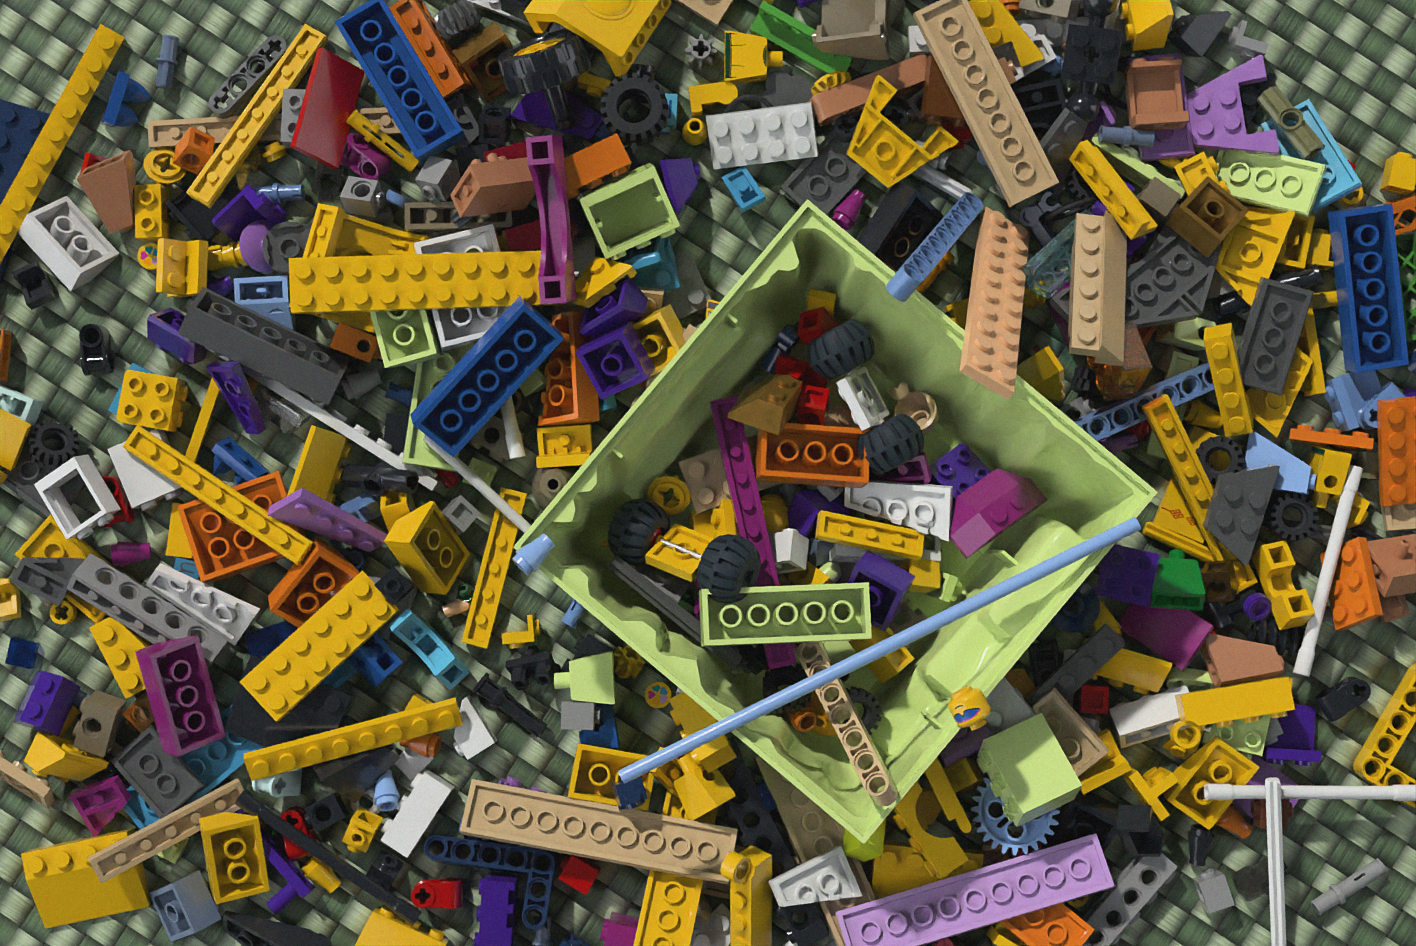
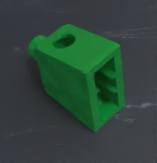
M1180 549L1171 550L1169 558L1159 559L1152 588L1150 608L1203 610L1205 589L1198 561L1195 559H1185V552Z

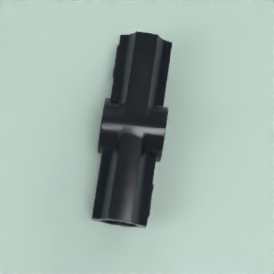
M381 461L375 467L347 464L343 469L341 480L345 487L366 489L371 495L380 497L385 491L414 494L418 489L419 477L416 471L395 469L389 463Z

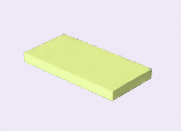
M1229 149V151L1219 150L1216 163L1220 170L1215 173L1219 181L1225 180L1231 192L1230 195L1240 202L1282 212L1294 211L1295 215L1309 218L1327 167L1325 164L1284 155L1272 156L1269 153L1259 152L1253 154Z

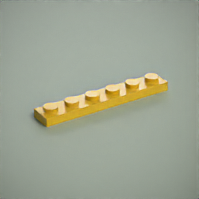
M501 487L499 496L521 516L523 515L528 494ZM497 508L492 520L461 641L486 649L489 647L514 549L513 546L515 545L519 530Z

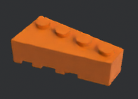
M570 311L552 315L551 323L560 330L564 339L551 352L548 365H545L544 375L548 376L546 392H542L541 403H544L543 416H539L538 426L576 425L599 421L598 393L575 353L583 342L594 338L582 335L579 331L584 313Z

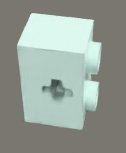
M0 385V408L35 426L44 402Z

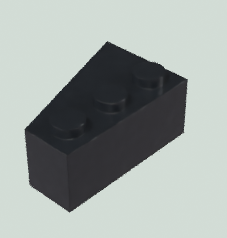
M1060 78L1012 89L1034 132L1047 133L1064 108H1067Z

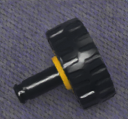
M569 29L554 31L523 41L499 55V68L507 90L511 94H529L543 90L552 118L556 122V129L564 131L576 125L563 83L580 76L591 66L590 56L583 38Z

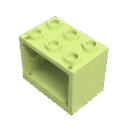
M651 163L631 170L616 179H611L593 190L582 192L577 197L605 259L611 258L612 261L627 255L625 250L636 247L638 250L650 245V239L660 236L662 239L676 233L675 228L680 226L657 171Z
M1042 713L984 739L977 755L979 757L977 758V763L983 773L987 772L991 780L989 784L993 794L996 797L1000 796L1005 805L1003 806V812L1010 822L1013 821L1016 827L1074 800L1082 787L1080 780Z

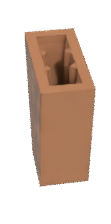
M131 150L83 169L77 180L110 234L116 231L124 233L135 226L134 185H136V177Z
M1210 633L1200 648L1214 688L1277 678L1281 676L1285 668L1282 656L1278 655L1275 646Z

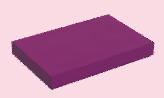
M1151 597L1147 607L1132 603L1118 622L1121 626L1120 631L1167 662L1173 663L1172 665L1184 672L1214 629L1213 625L1189 610L1150 608Z

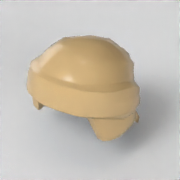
M901 382L898 389L893 388L889 390L890 396L897 401L893 407L892 417L899 414L908 415L920 426L923 435L930 432L936 426L939 418L938 405L929 394L919 391L909 392L906 382Z

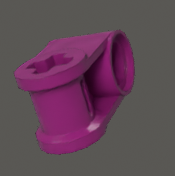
M349 133L340 161L343 165L349 167L361 178L377 180L391 170L392 163L386 153L382 152L371 142L367 143L363 135Z

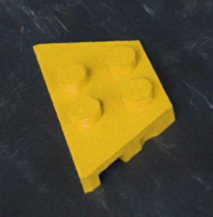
M1294 211L1272 215L1260 214L1255 217L1244 216L1225 239L1215 271L1250 307L1252 306L1260 278H1270L1295 216Z

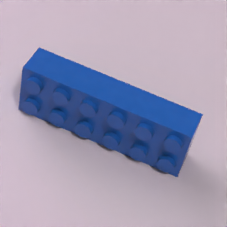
M369 0L334 21L420 164L426 162L429 156H436L466 138V135L384 0Z
M1375 204L1328 212L1345 370L1359 373L1409 365L1392 204Z
M519 296L410 414L413 425L454 458L561 343L564 338L560 330Z

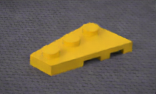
M1296 347L1281 395L1252 387L1246 391L1253 418L1276 438L1313 363V360L1298 347Z

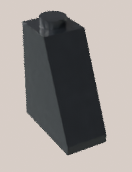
M396 743L314 764L312 768L324 784L356 803L400 756L394 749L397 746Z

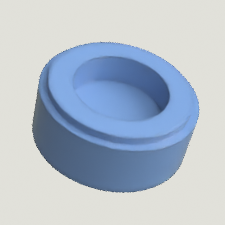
M388 189L385 195L386 200L404 209L405 203H412L411 199L391 189Z

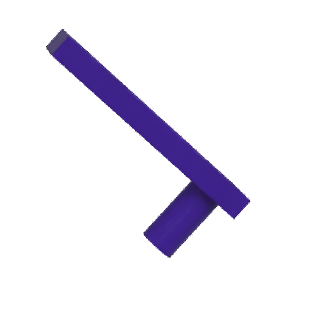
M243 809L238 812V814L250 815ZM260 826L264 855L289 882L267 902L271 911L278 914L298 895L304 898L315 886L304 876L294 862L289 859L279 845L265 834V831Z

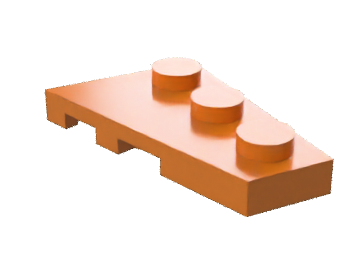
M1297 425V429H1290L1289 440L1291 442L1328 447L1331 444L1335 448L1348 451L1356 450V448H1363L1365 452L1374 451V438H1369V433L1353 432L1352 436L1341 435L1342 430L1325 428L1324 432L1313 431V426Z

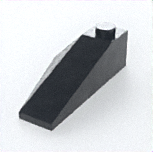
M227 910L223 913V930L242 946H331V941L326 936L320 933L317 934L307 928Z

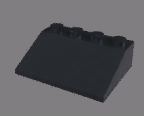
M251 655L241 680L265 658ZM321 682L279 722H276L245 687L239 683L224 730L264 747H270L343 727L356 696Z

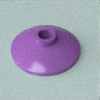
M257 220L247 225L242 231L239 241L240 252L244 261L252 269L262 273L274 272L265 261L262 252L263 239L268 231L275 226L268 220Z

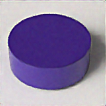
M1254 593L1244 601L1243 611L1251 620L1260 621L1270 614L1272 603L1264 594Z

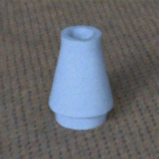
M543 533L539 538L515 552L517 555L512 560L526 575H529L532 571H537L555 544Z
M390 769L376 782L374 804L377 805V809L380 811L396 809L401 799Z

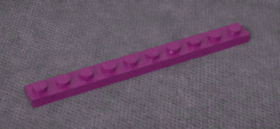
M734 396L710 401L738 534L752 542L760 554V571L753 587L780 586L744 425L741 422L727 418L728 413L736 404L738 398ZM793 643L763 644L769 670L797 664Z

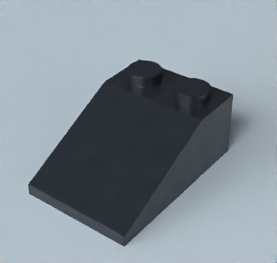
M1079 790L1074 800L1062 805L1060 813L1055 819L1058 825H1052L1051 827L1054 835L1046 836L1047 843L1042 844V850L1096 833L1104 853L1117 833L1116 823L1119 806L1091 791L1083 795Z

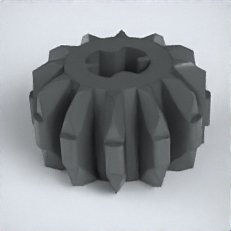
M460 1L439 11L434 17V22L439 35H441L443 40L449 41L460 38L475 30L480 24V19L471 1Z

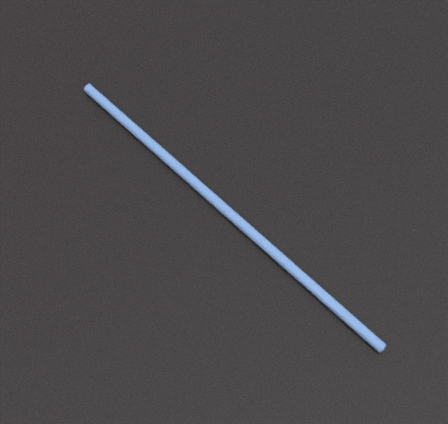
M1133 517L619 770V775L625 784L1141 530V526L1136 517Z

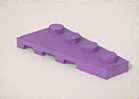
M304 488L297 490L269 507L268 516L367 552H371L386 544L384 542L387 536L386 533Z

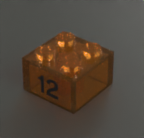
M1135 322L1125 323L1123 366L1095 363L1094 356H1087L1088 365L1093 369L1096 377V386L1101 391L1104 401L1135 397L1152 369Z

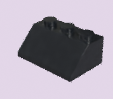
M897 182L892 185L857 241L896 273L942 220L944 215L917 189Z

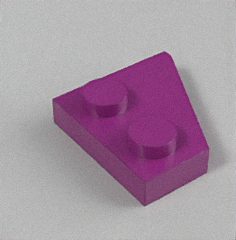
M119 775L73 789L69 794L93 837L100 833L105 825L115 817L117 812L131 798Z

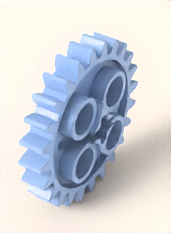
M984 778L983 781L987 787L977 786L976 789L981 793V796L972 797V800L978 803L977 807L970 808V811L978 813V817L972 819V822H980L981 826L976 830V833L984 831L986 835L982 841L985 842L992 839V849L1002 845L1001 852L1005 854L1009 847L1015 856L1018 848H1021L1025 855L1028 854V846H1031L1035 851L1038 850L1037 841L1043 844L1047 843L1044 837L1045 834L1054 835L1049 826L1058 825V822L1052 819V815L1060 813L1056 809L1041 815L1038 819H1033L1020 825L1022 834L1018 838H1012L1008 834L1007 828L1013 821L1010 822L1008 820L1003 827L997 828V824L1005 817L1004 812L999 818L990 816L988 812V807L991 803H999L1002 808L1005 806L1000 796L996 797L993 794L989 784L991 781Z

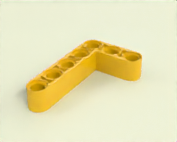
M1416 663L1407 670L1353 763L1355 773L1374 786H1389L1388 780L1392 775H1395L1397 778L1396 785H1416V780L1390 765L1416 722ZM1412 692L1414 701L1408 706L1405 698L1408 693ZM1396 715H1399L1401 719L1400 725L1394 728L1392 720ZM1385 738L1387 747L1385 750L1380 751L1378 748L1379 741ZM1372 761L1374 764L1373 771L1370 774H1366L1365 765ZM1401 801L1406 805L1416 808V801Z

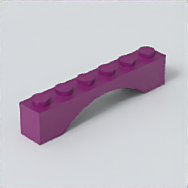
M556 135L527 137L528 167L536 191L541 227V258L538 275L540 303L542 305L575 302L577 297L562 136Z

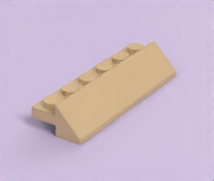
M1107 210L1104 216L1077 213L1075 217L1074 242L1071 254L1068 337H1070L1069 353L1094 356L1095 363L1123 366L1127 234Z

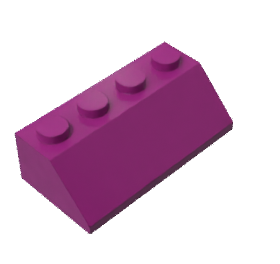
M199 636L162 641L135 651L163 752L179 757L226 737Z

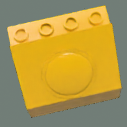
M532 0L523 13L535 33H544L550 22H556L593 44L602 51L615 76L621 77V75L627 73L671 6L672 1Z
M318 203L303 258L415 254L414 243L431 238L386 227L346 214L342 208ZM370 312L310 314L376 334Z

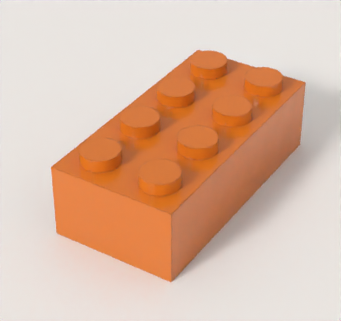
M787 423L781 433L776 435L757 428L756 481L863 488L869 483V462L865 458L867 456L865 448L863 460H860L857 451V440L859 436L870 431V429L862 431L861 428Z

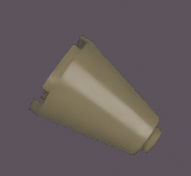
M575 466L538 468L533 476L531 489L533 497L539 506L546 509L578 471ZM553 480L558 481V487L555 490L550 489Z

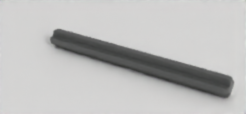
M615 556L607 566L611 572L701 643L699 620L622 558ZM731 646L706 647L733 669L743 658Z

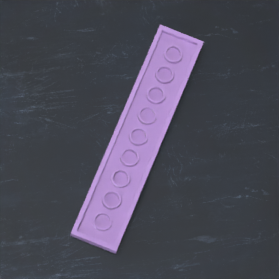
M1095 833L836 912L846 946H922L1114 888L1115 885L1097 834Z

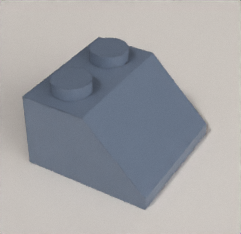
M200 870L148 893L170 942L194 934L222 919L219 914V906L212 899L208 890L207 880L201 875Z

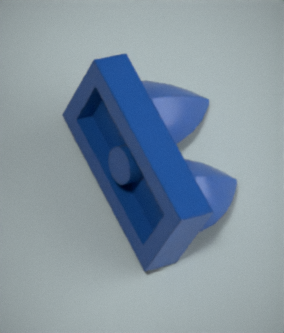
M119 71L116 75L101 124L109 127L114 125L125 127L137 123L138 119L135 113L127 105L123 104L122 100L132 103L144 102L151 99L150 94L139 82L129 78V74Z
M230 437L216 443L211 450L215 454L212 463L213 475H222L233 469L235 471V486L265 476L269 471Z

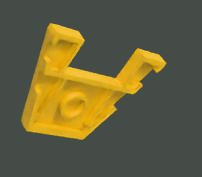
M1001 0L968 1L991 48L1012 41L1021 67L1045 58L1043 52L1034 44L1030 36L1022 29Z
M877 75L846 154L889 188L916 171L920 166L939 156L948 148L956 145L959 141L944 128L938 126L923 146H919L880 113L897 92V89L880 75Z

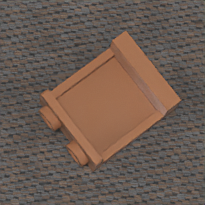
M1167 56L1159 58L1157 61H1147L1146 58L1132 60L1125 68L1124 79L1129 126L1132 129L1148 131L1183 129L1189 122L1188 111L1183 110L1179 74L1182 59L1174 60L1173 57Z

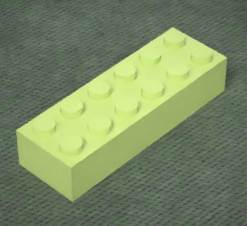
M869 582L742 587L739 593L748 595L743 600L734 603H721L708 597L711 594L709 589H701L699 591L701 647L872 639Z

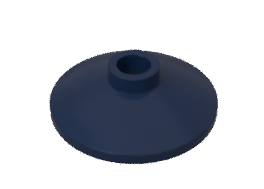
M1083 582L1052 618L1051 622L1060 630L1069 633L1082 632L1091 627L1097 620L1100 612V601L1098 595L1095 594V590L1089 584ZM1072 601L1077 602L1079 606L1074 612L1068 608L1069 603Z

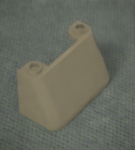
M822 0L821 25H817L816 31L812 32L814 47H818L819 51L824 53L876 61L889 60L891 0Z

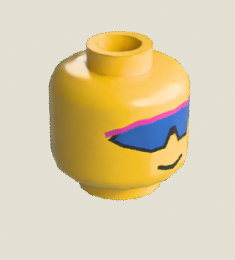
M968 685L950 695L952 699L948 703V708L959 727H970L971 731L987 723L985 718L991 713V708L980 689L972 688L971 685Z

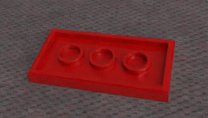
M324 48L317 49L290 148L332 169L339 168L350 128L346 121L355 110L365 74L364 70Z

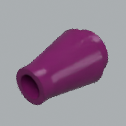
M854 189L833 211L834 216L832 220L842 229L850 230L851 227L856 225L866 196Z
M117 541V544H112L111 558L113 566L120 565V567H124L145 559H152L150 543Z

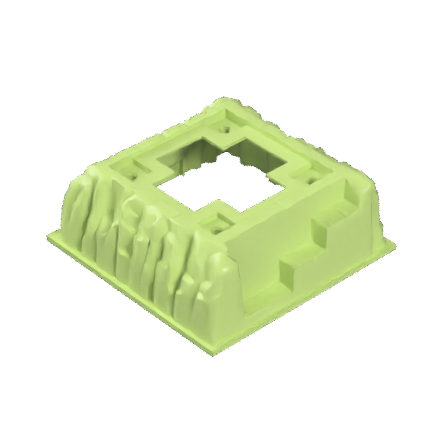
M808 199L513 546L514 549L519 550L539 538L543 533L547 535L555 546L550 550L538 569L718 721L764 699L763 677H765L766 670L761 671L758 675H754L752 672L747 675L742 670L737 674L732 673L726 663L706 647H701L700 642L608 569L607 566L615 555L609 547H603L602 541L608 539L610 522L622 504L633 499H647L649 484L656 477L660 478L665 474L670 477L678 475L679 480L684 482L677 465L678 462L719 448L710 401L737 396L739 400L747 383L752 384L757 376L765 379L773 376V374L763 369L761 365L773 345L778 342L777 337L781 330L787 324L795 325L799 321L800 313L806 312L810 288L837 295L834 319L839 325L849 320H856L863 324L871 333L874 342V355L869 361L856 368L858 370L864 366L866 367L890 413L886 416L887 420L892 418L893 407L897 403L888 392L893 388L898 389L901 382L908 384L909 392H925L935 400L939 413L937 424L930 432L923 435V452L926 453L929 466L959 444L964 443L991 471L998 468L1030 478L1048 499L1044 504L967 559L951 540L948 542L940 539L942 549L941 561L939 562L940 571L958 577L957 581L962 584L961 588L955 586L952 596L957 597V600H950L948 603L930 597L926 593L911 591L906 597L910 600L907 605L913 611L919 608L930 618L1133 517L1137 518L1158 493L1017 374L1014 394L1007 400L959 372L965 330L917 290L905 302L892 297L887 291L886 285L895 275V272ZM800 339L799 343L791 350L789 356L809 363L807 357L808 346ZM847 373L835 379L827 380L826 389H830L829 409L847 403L841 398L838 391L839 387L836 383L848 376ZM797 414L794 416L791 422L797 420ZM743 423L746 438L757 435L756 427ZM673 488L665 492V501L674 496ZM691 501L684 511L675 515H668L670 528L676 523L690 529L689 514L694 510ZM711 508V509H708V510H705V511H706V512H712V510H713L714 508ZM926 536L933 542V536ZM1115 543L920 638L909 650L915 659L883 684L867 665L849 673L847 679L842 681L845 688L850 689V686L860 687L873 694L880 702L878 706L882 708V712L878 713V715L882 719L881 722L876 720L875 724L879 727L877 730L873 728L870 730L873 733L870 737L898 791L895 802L889 806L876 804L865 791L838 735L827 737L812 731H797L793 728L786 712L783 710L782 713H778V708L731 732L859 841L865 844L961 729L948 708V703L952 699L950 695L965 686L971 685L972 688L980 689L986 698ZM694 581L688 590L693 594L694 600H696L698 587H696ZM899 611L894 619L895 624L902 625L908 620L907 612ZM848 641L822 642L833 665L857 653ZM795 652V657H796L797 664H800V665H801V670H802V669H804V668H803V666H802V664H801V662H800V660H799V658H798V656H797V654H796V652ZM781 685L778 689L783 690L791 685ZM854 703L860 718H862L864 714L862 704ZM862 740L857 741L854 747L858 746ZM874 762L869 763V764L866 766L865 770H867V769H869L870 767H872V765H873ZM885 785L878 788L877 793L883 791Z

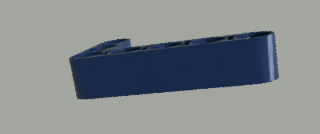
M439 835L431 836L426 840L424 852L433 862L528 875L522 921L525 927L531 931H539L546 926L556 868L555 859L550 852ZM440 842L444 844L442 854L434 856L430 853L431 846L434 843ZM460 847H469L471 853L468 858L462 860L457 858V851ZM488 850L497 852V859L492 863L483 861V855ZM518 853L523 855L524 862L521 866L513 867L509 864L512 855ZM541 857H546L551 861L550 867L545 871L536 868V862ZM537 884H542L546 887V894L541 898H536L532 895V888ZM532 911H538L542 914V920L537 925H531L527 921V917Z

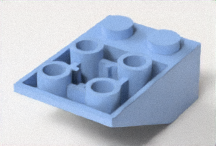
M288 275L234 278L235 303L296 331V315L291 314V308L289 307L290 282Z

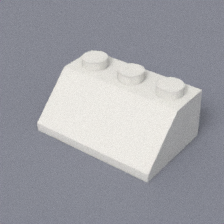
M68 196L27 214L18 231L20 237L70 292L90 282L119 255V252Z

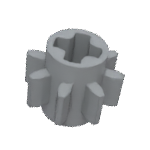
M702 34L695 41L689 38L691 48L684 49L686 55H691L688 64L691 65L695 62L700 70L703 64L708 63L712 66L713 61L710 57L717 55V50L711 49L713 39L706 41L703 39ZM699 47L704 48L703 56H698Z

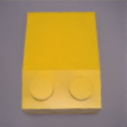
M1215 736L1176 768L1173 774L1178 779V782L1162 794L1168 802L1210 830L1234 799L1206 800L1204 797V785H1246L1260 767L1222 739Z

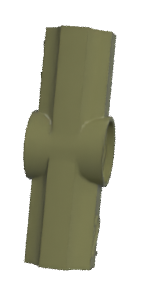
M1277 86L1268 88L1257 98L1258 104L1278 127L1280 136L1290 142L1303 160L1313 159L1324 149L1325 145L1305 122L1302 112L1298 108L1293 107ZM1293 120L1297 124L1295 126L1289 127L1286 126L1284 123L1286 121Z

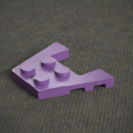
M1258 55L1186 94L1195 148L1229 151L1230 149L1253 154L1259 152L1269 153L1272 156L1280 155L1276 129L1253 134L1246 133L1239 86L1267 81L1263 55Z

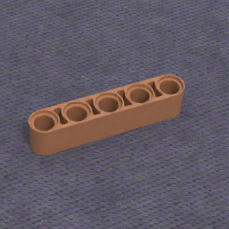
M926 55L915 56L816 94L809 99V102H812L813 113L819 126L831 124L842 115L862 112L877 75H880L897 89V92L889 101L924 88Z

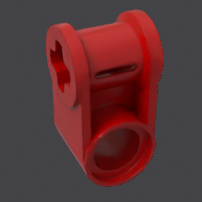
M118 476L102 477L106 485L109 481L115 483L116 490L113 497L120 507V510L116 513L121 512L118 515L113 514L114 519L104 526L111 528L116 523L124 521L128 523L134 522V510L130 505L120 478Z
M292 806L282 813L280 817L289 822V817L297 818L298 822L296 824L294 822H290V824L317 841L314 832L305 820L304 814H306V811L303 808ZM283 836L285 849L291 861L311 855Z
M463 879L421 880L412 890L411 900L418 908L463 907ZM422 888H425L426 893H430L426 900L423 899L422 895L418 894Z

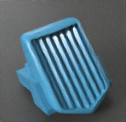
M660 236L650 239V245L638 250L636 247L625 250L627 255L619 258L620 263L632 265L636 270L637 274L631 280L637 286L664 289V293L682 288L675 265L677 261L669 237L662 239Z

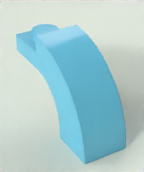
M407 608L388 625L391 631L405 642L425 662L434 676L450 690L470 673L467 666L449 644L421 616L418 617L411 609Z

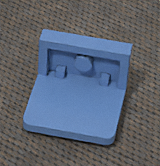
M1375 370L1359 373L1350 372L1324 381L1326 390L1324 396L1330 404L1332 418L1336 427L1342 430L1341 432L1359 427L1356 418L1358 410L1381 389ZM1371 412V417L1369 418V420L1373 421L1372 418L1374 416V413Z

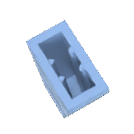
M1257 432L1249 433L1243 469H1256L1266 467L1269 464L1278 465L1280 468L1273 490L1288 493L1296 492L1309 496V491L1315 488L1317 474H1312V467Z

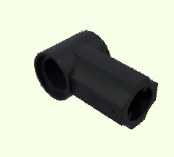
M1251 586L1237 593L1234 601L1225 604H1217L1215 602L1203 604V609L1214 627L1213 630L1229 625L1235 621L1236 617L1245 614L1243 611L1244 601L1250 595L1256 593Z

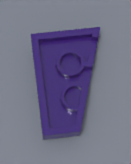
M543 90L525 94L511 115L512 120L530 123L541 128H548L562 134L572 132L575 137L587 141L593 139L596 134L595 131L599 130V127L603 124L602 115L567 93L576 125L568 130L558 131Z
M214 361L206 368L247 434H260L266 430L263 416L258 409L240 363Z

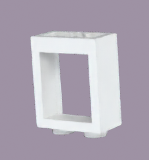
M88 454L71 458L34 484L66 539L78 537L81 540L94 533L92 528L109 523L114 519L112 515L120 510L119 505ZM77 474L81 475L101 509L100 512L82 524L59 488Z

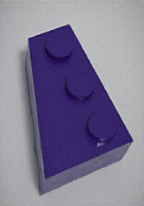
M488 871L484 878L480 879L479 895H481V905H478L476 921L480 922L479 932L475 933L474 946H513L520 874Z

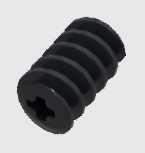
M1264 618L1252 623L1247 641L1277 647L1278 655L1281 656L1285 650H1288V658L1292 659L1301 648L1306 628L1300 627L1297 629V627L1279 630L1275 620L1269 619L1266 622Z

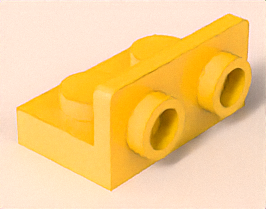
M1204 151L1174 166L1188 196L1207 176L1231 194L1225 180L1219 181L1215 173L1220 169L1214 157L1208 158Z

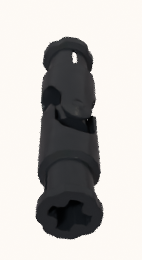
M1313 264L1310 269L1298 273L1293 271L1272 279L1303 289L1324 286L1317 264ZM1236 291L1233 292V295L1218 300L1216 298L1211 299L1218 321H1222L1225 316L1237 312L1242 314L1251 309Z

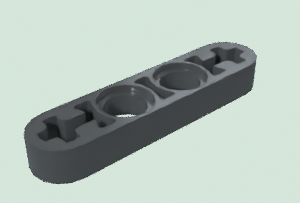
M277 35L267 38L214 92L209 99V107L216 117L221 119L229 118L264 83L288 49L284 38ZM273 46L280 47L281 51H272L271 48ZM262 62L265 64V69L262 72L254 73L251 71L255 63ZM238 81L247 82L246 89L241 92L234 91L233 87ZM228 92H230L231 95L235 98L234 100L231 96L229 97L227 95ZM219 102L226 103L227 107H218L217 104Z

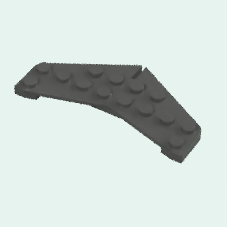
M1186 192L1180 200V202L1178 203L1179 205H1181L1188 197ZM1165 224L1145 257L1139 262L1126 266L1125 330L1194 320L1197 316H1200L1203 312L1223 241L1207 258ZM1070 287L1061 290L1049 301V304L1068 323Z

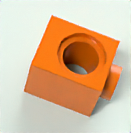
M191 126L176 144L173 164L197 175L213 155L215 138Z

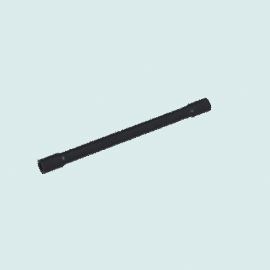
M243 791L235 801V805L252 816H258L265 824L389 907L396 915L411 925H414L421 915L422 911L382 887L265 807L262 802L246 791Z

